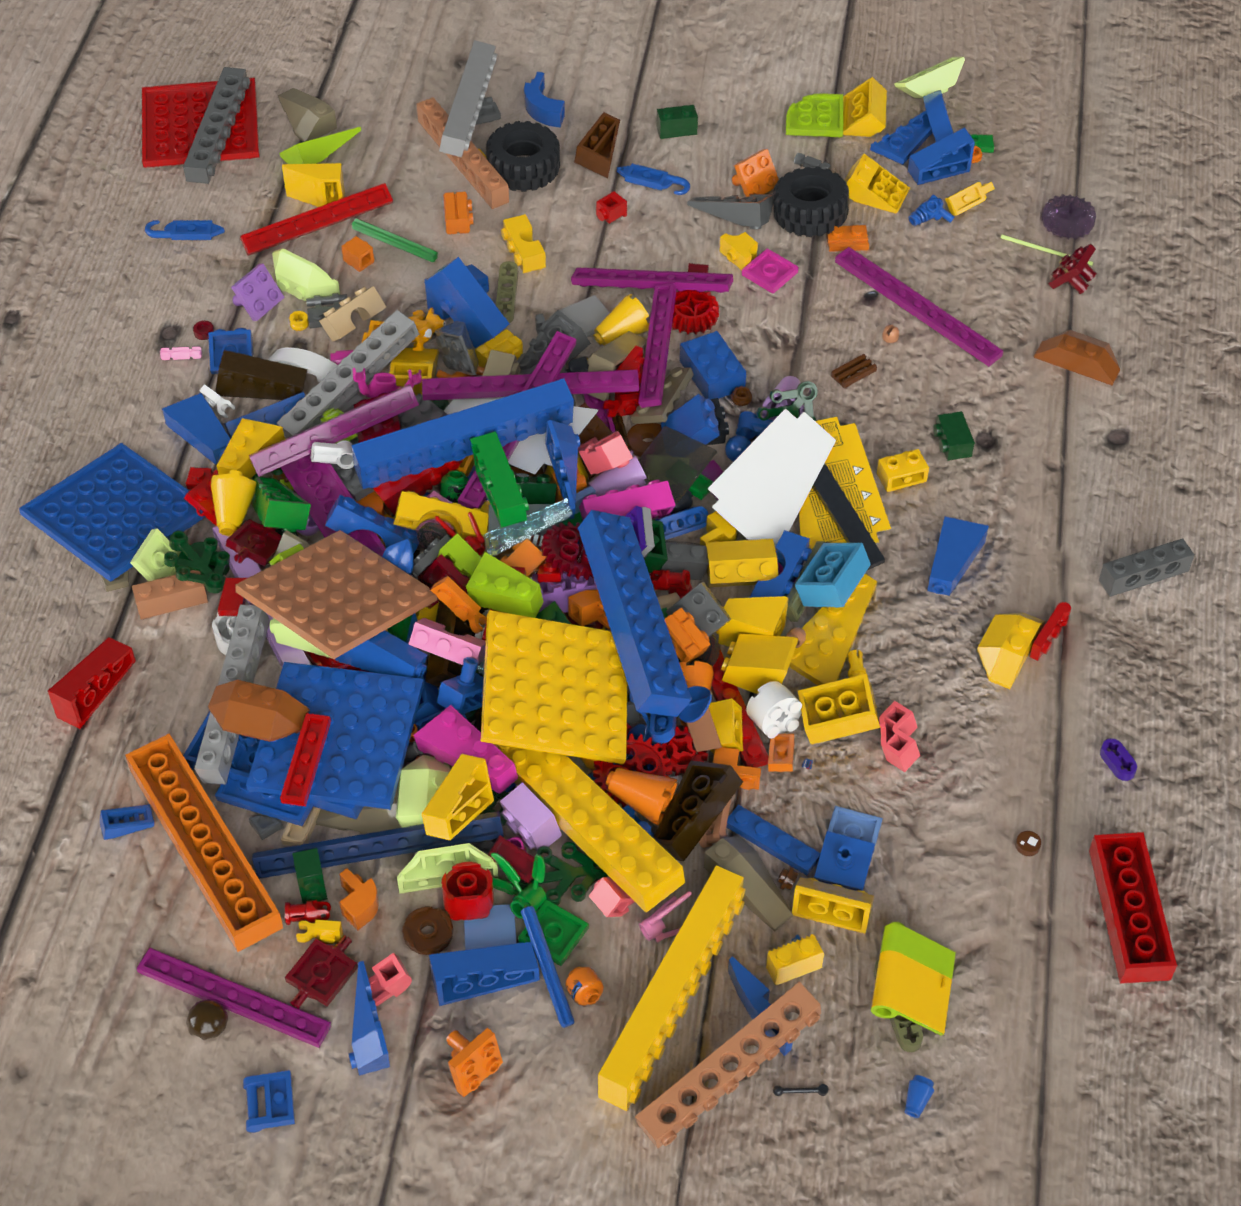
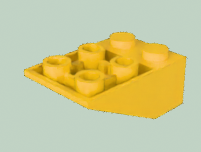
M863 154L857 160L845 178L851 200L895 214L899 211L910 190L909 186L866 154Z
M341 163L282 164L286 195L288 197L316 207L345 198Z
M404 348L391 361L389 373L395 376L396 386H405L409 380V369H411L412 374H417L421 370L422 379L435 378L439 349L424 348L422 351H413V348ZM422 381L412 388L415 395L422 394Z

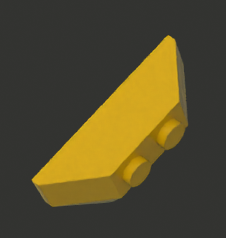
M1026 613L995 614L977 648L988 681L1011 689L1032 649L1034 641L1045 624L1044 620Z

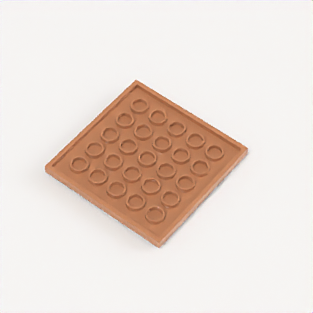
M341 530L236 584V593L332 659L341 656L437 601V596L428 586Z

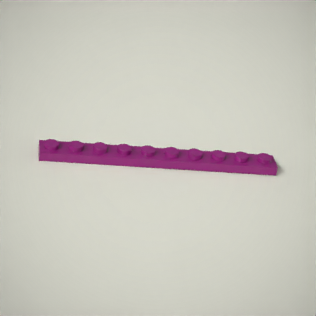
M848 247L835 257V263L988 367L1003 356L1002 349L852 248Z
M557 331L522 391L554 382L576 345V338ZM516 440L502 447L508 461L520 441ZM475 470L458 498V504L470 509H481L487 496Z
M638 370L559 373L555 380L565 379L571 394L639 391ZM531 374L422 379L423 401L506 397L521 392Z

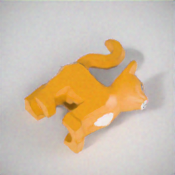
M433 307L429 309L427 316L422 310H416L413 312V316L408 317L415 322L419 335L412 341L414 342L413 351H422L424 349L423 344L431 339L435 330L446 326V321L441 319L439 315L434 314Z

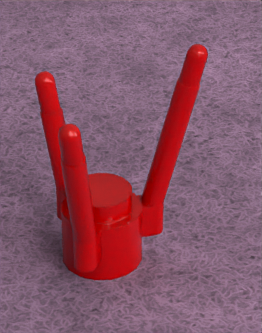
M469 512L468 516L477 537L469 535L464 540L480 556L485 551L483 543L486 540L481 535L472 512ZM435 516V520L447 531V535L452 539L457 533L439 516Z

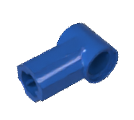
M744 411L739 415L736 435L744 436L749 440L754 436L758 437L774 420L763 421L753 412Z

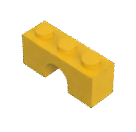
M526 214L504 219L503 228L501 229L502 238L507 240L509 252L514 254L515 263L517 266H520L522 272L527 273L546 268L545 251L539 240L533 241L532 226Z

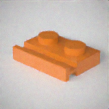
M866 225L840 226L839 228L834 226L832 233H826L829 252L844 251L848 247L855 251L869 250Z

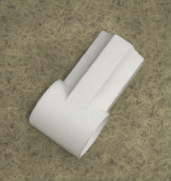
M340 441L337 444L314 442L311 448V461L338 464L343 469H350L354 466L351 446L353 444L349 441Z

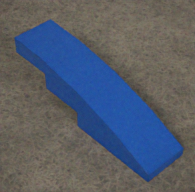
M732 956L728 964L729 976L748 1014L754 1019L771 1005L768 1002L770 990ZM769 1029L765 1034L769 1037H774L779 1031ZM786 1042L779 1048L784 1056L792 1050L793 1042L790 1044Z

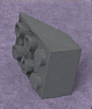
M455 321L435 330L437 335L435 338L436 343L444 354L443 362L445 366L450 370L473 376L476 375L479 361L465 323Z

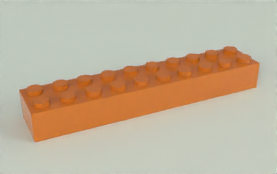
M170 733L126 754L130 772L237 952L283 929L278 909Z

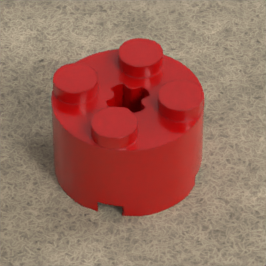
M476 862L458 863L452 866L450 872L447 874L445 872L441 882L443 902L450 918L459 921L488 917L494 904L491 872L488 869L486 871L481 868V864Z

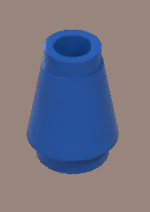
M914 1075L913 1080L909 1081L904 1111L907 1115L920 1118L921 1113L935 1091L932 1080L920 1075Z

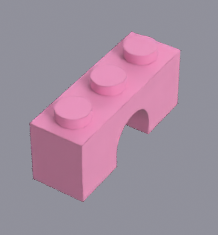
M426 618L415 622L409 645L463 665V660L466 657L477 659L479 661L477 667L482 665L485 657L486 641L468 634L460 636L444 630V625Z

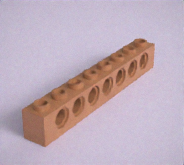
M432 97L417 103L418 122L440 147L449 115ZM471 141L468 151L464 150L462 157L445 153L491 209L509 203L507 182Z
M798 982L637 1114L635 1118L638 1126L657 1149L662 1145H669L677 1137L676 1134L684 1127L685 1129L691 1127L697 1121V1116L704 1110L710 1111L713 1109L722 1095L732 1093L739 1086L738 1082L745 1076L751 1077L758 1071L759 1065L766 1059H773L780 1052L779 1048L786 1042L788 1044L792 1043L799 1037L800 1031L807 1025L808 1027L813 1026L820 1019L821 1004L801 982ZM790 1012H795L799 1015L795 1020H789L785 1016ZM769 1029L779 1031L774 1037H769L765 1034ZM750 1045L759 1048L753 1054L745 1052V1049ZM729 1062L738 1064V1067L732 1071L724 1068ZM708 1079H715L717 1081L714 1087L708 1088L704 1086L705 1081ZM688 1096L697 1098L696 1102L691 1105L684 1104L683 1100ZM667 1113L676 1115L675 1119L671 1122L662 1120L663 1116Z

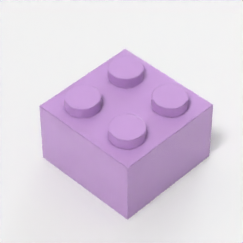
M523 782L500 801L503 808L501 813L507 820L506 825L514 834L520 833L523 837L521 838L522 842L529 850L534 848L537 851L542 846L549 847L562 836L554 814Z

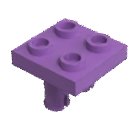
M263 263L258 264L231 287L236 294L233 297V303L236 306H244L253 321H258L285 298Z

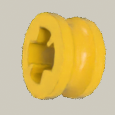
M295 311L290 314V325L293 330L303 331L308 327V316L305 312Z

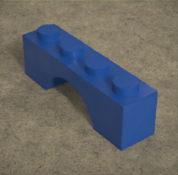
M339 495L327 515L325 526L335 531L341 530L349 534L355 530H370L383 539L386 548L405 539H410L413 554L419 546L420 534L415 530L393 525L394 519L384 517L374 509L358 504L350 497Z
M784 530L776 545L777 562L783 567V572L774 579L758 581L749 598L786 597L795 584L794 580L801 573L804 561H807L812 552V549L809 548L810 538Z

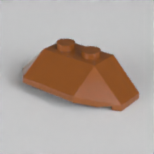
M1073 330L1065 331L1042 341L1034 355L1036 359L1113 386L1120 373V367L1109 343Z
M234 680L216 686L208 705L209 711L213 714L223 731L268 742L287 737L293 733H300L305 715L310 712L308 707L283 690L242 680Z

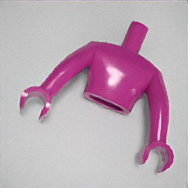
M355 367L352 369L353 380L358 383L360 392L366 397L374 398L381 393H388L401 388V386H396V378L390 373H377L374 375L371 383L366 385L365 368L359 373L356 372ZM409 369V380L405 386L410 384L413 388L414 385L420 384L422 381L421 370L417 374H412L411 369Z

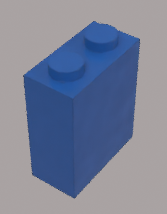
M698 394L668 415L666 422H661L666 453L673 458L686 459L719 436L718 421L714 412L715 406L710 399H706Z

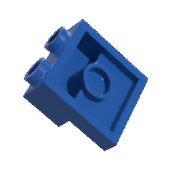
M237 328L234 331L218 329L214 332H208L211 374H218L224 350L253 356V337L250 329Z

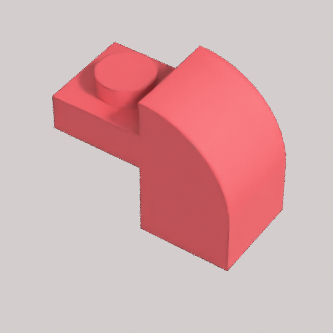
M394 953L373 966L372 969L375 974L368 978L376 1007L393 995L395 997L401 995L412 982L400 958Z

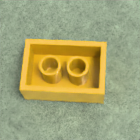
M867 674L798 690L799 701L802 703L801 712L804 728L811 745L881 728L873 689Z

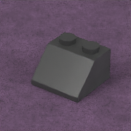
M665 541L668 560L660 570H670L671 572L688 570L690 572V580H702L708 566L706 546L692 542Z

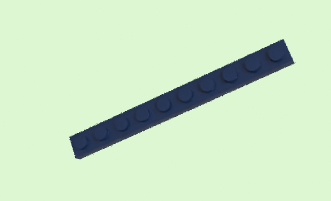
M497 811L479 814L451 840L426 835L424 824L255 852L252 854V861L256 875L261 879L296 873L292 853L318 848L321 867L326 868L422 850L497 839L499 836L504 837L500 812Z

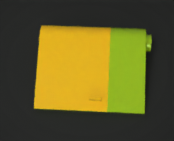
M892 922L886 925L883 932L871 1005L872 1014L880 1018H893L900 1015L940 1036L944 1035L956 952L905 927L900 922Z

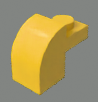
M717 511L707 516L706 531L708 533L700 537V544L705 546L706 542L737 540V529Z

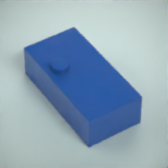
M459 257L440 268L424 282L439 301L442 309L449 314L453 321L465 323L474 348L493 339L510 324Z

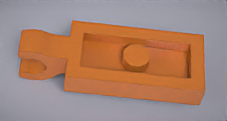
M449 576L433 585L431 591L463 622L468 619L470 628L474 633L478 634L483 631V627L479 623L481 625L486 624L487 617L479 612L481 607Z

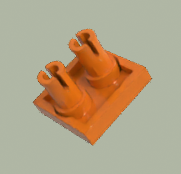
M762 149L734 165L737 174L732 177V183L735 186H742L745 197H750V194H766L774 189L779 180L768 149Z
M488 1027L471 1042L458 1030L452 1031L446 1039L447 1044L453 1048L451 1053L452 1059L448 1062L456 1090L463 1097L475 1091L481 1082L490 1074L495 1073L503 1063L495 1033Z

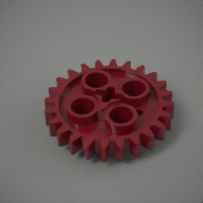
M568 522L567 526L559 523L558 527L553 525L552 529H547L541 542V549L543 550L542 556L547 557L546 562H553L551 568L558 567L560 568L559 573L565 571L568 577H571L573 574L577 580L580 579V576H583L586 580H589L590 576L594 578L578 530L580 523L577 522L576 526H573L571 522Z

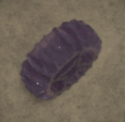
M1061 194L1060 197L1054 196L1053 199H1049L1042 213L1043 226L1047 227V231L1052 232L1053 236L1067 237L1068 240L1070 237L1076 240L1078 236L1083 238L1085 234H1089L1096 220L1095 207L1091 206V202H1086L1085 198L1080 199L1078 195L1074 197L1071 194L1068 196Z

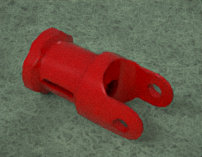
M655 570L651 573L652 578L655 579L651 580L652 584H654V590H670L671 588L689 590L690 572L688 570H683V572Z
M314 900L303 904L285 902L286 925H290L291 922L308 921L309 923H315V920H328L331 905L325 901L318 902Z

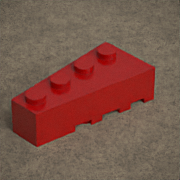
M463 459L444 463V465L438 468L432 467L423 470L416 475L410 474L397 481H388L373 489L395 516L402 491L415 492L419 496H423L431 486L439 484L445 474L449 471L457 470Z

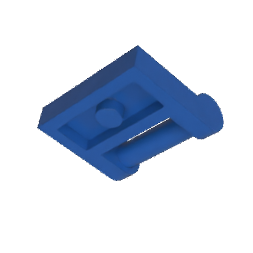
M290 1070L254 1075L243 1079V1088L247 1092V1132L255 1133L266 1128L295 1124ZM264 1086L266 1116L259 1117L257 1089Z

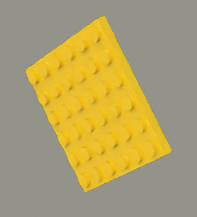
M489 610L486 626L481 742L624 764L626 761L627 680L611 631Z

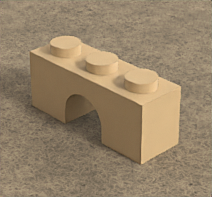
M365 286L354 292L356 295L354 298L347 297L339 302V308L335 310L332 307L323 313L325 317L319 320L332 342L342 338L356 328L351 320L352 311L357 312L364 321L386 308L385 303L374 286L368 289Z

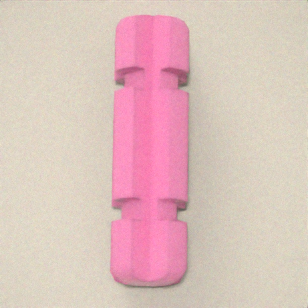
M192 346V349L190 347H172V350L170 348H161L160 356L162 360H170V358H173V360L190 359V357L200 359L202 358V349L200 346Z

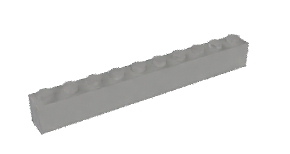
M474 40L442 135L439 152L462 157L464 150L468 151L498 55L494 53L496 46Z

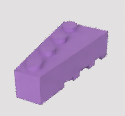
M563 572L561 582H538L537 574H532V580L540 584L544 601L539 612L553 601L559 605L563 612H568L569 596L585 590H598L595 580L591 576L589 580H586L583 576H580V579L577 580L575 575L572 574L571 577H568L567 572Z

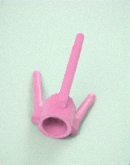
M688 891L678 899L676 896H673L650 917L639 923V928L648 941L655 939L658 943L665 938L678 934L680 928L663 933L662 930L666 927L662 918L690 897L692 892Z

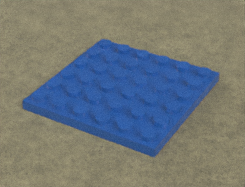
M120 443L19 508L20 515L110 582L133 567L130 562L152 529L158 528L170 541V536L173 532H184L205 518V516H199L197 509L184 499L185 495L189 492L188 489L123 443Z
M284 662L276 689L287 692L308 707L310 710L309 714L330 716L331 719L330 728L308 799L391 810L424 688L423 679ZM293 733L271 742L259 741L246 783L248 791L281 795L300 733Z

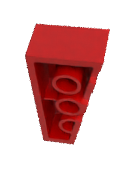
M108 637L48 690V694L56 717L81 729L136 662L132 647Z

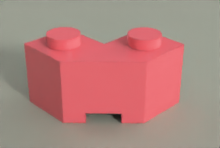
M618 431L599 441L594 437L578 447V452L590 474H599L615 467L622 468L629 464V460L633 458Z
M894 701L879 717L881 746L886 760L903 772H906L920 757L916 741L910 737L918 727L913 712Z
M610 877L599 879L589 895L606 917L623 916L629 912L628 906L635 902Z

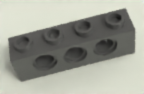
M1182 538L1104 563L1099 581L1109 597L1189 572L1195 554Z

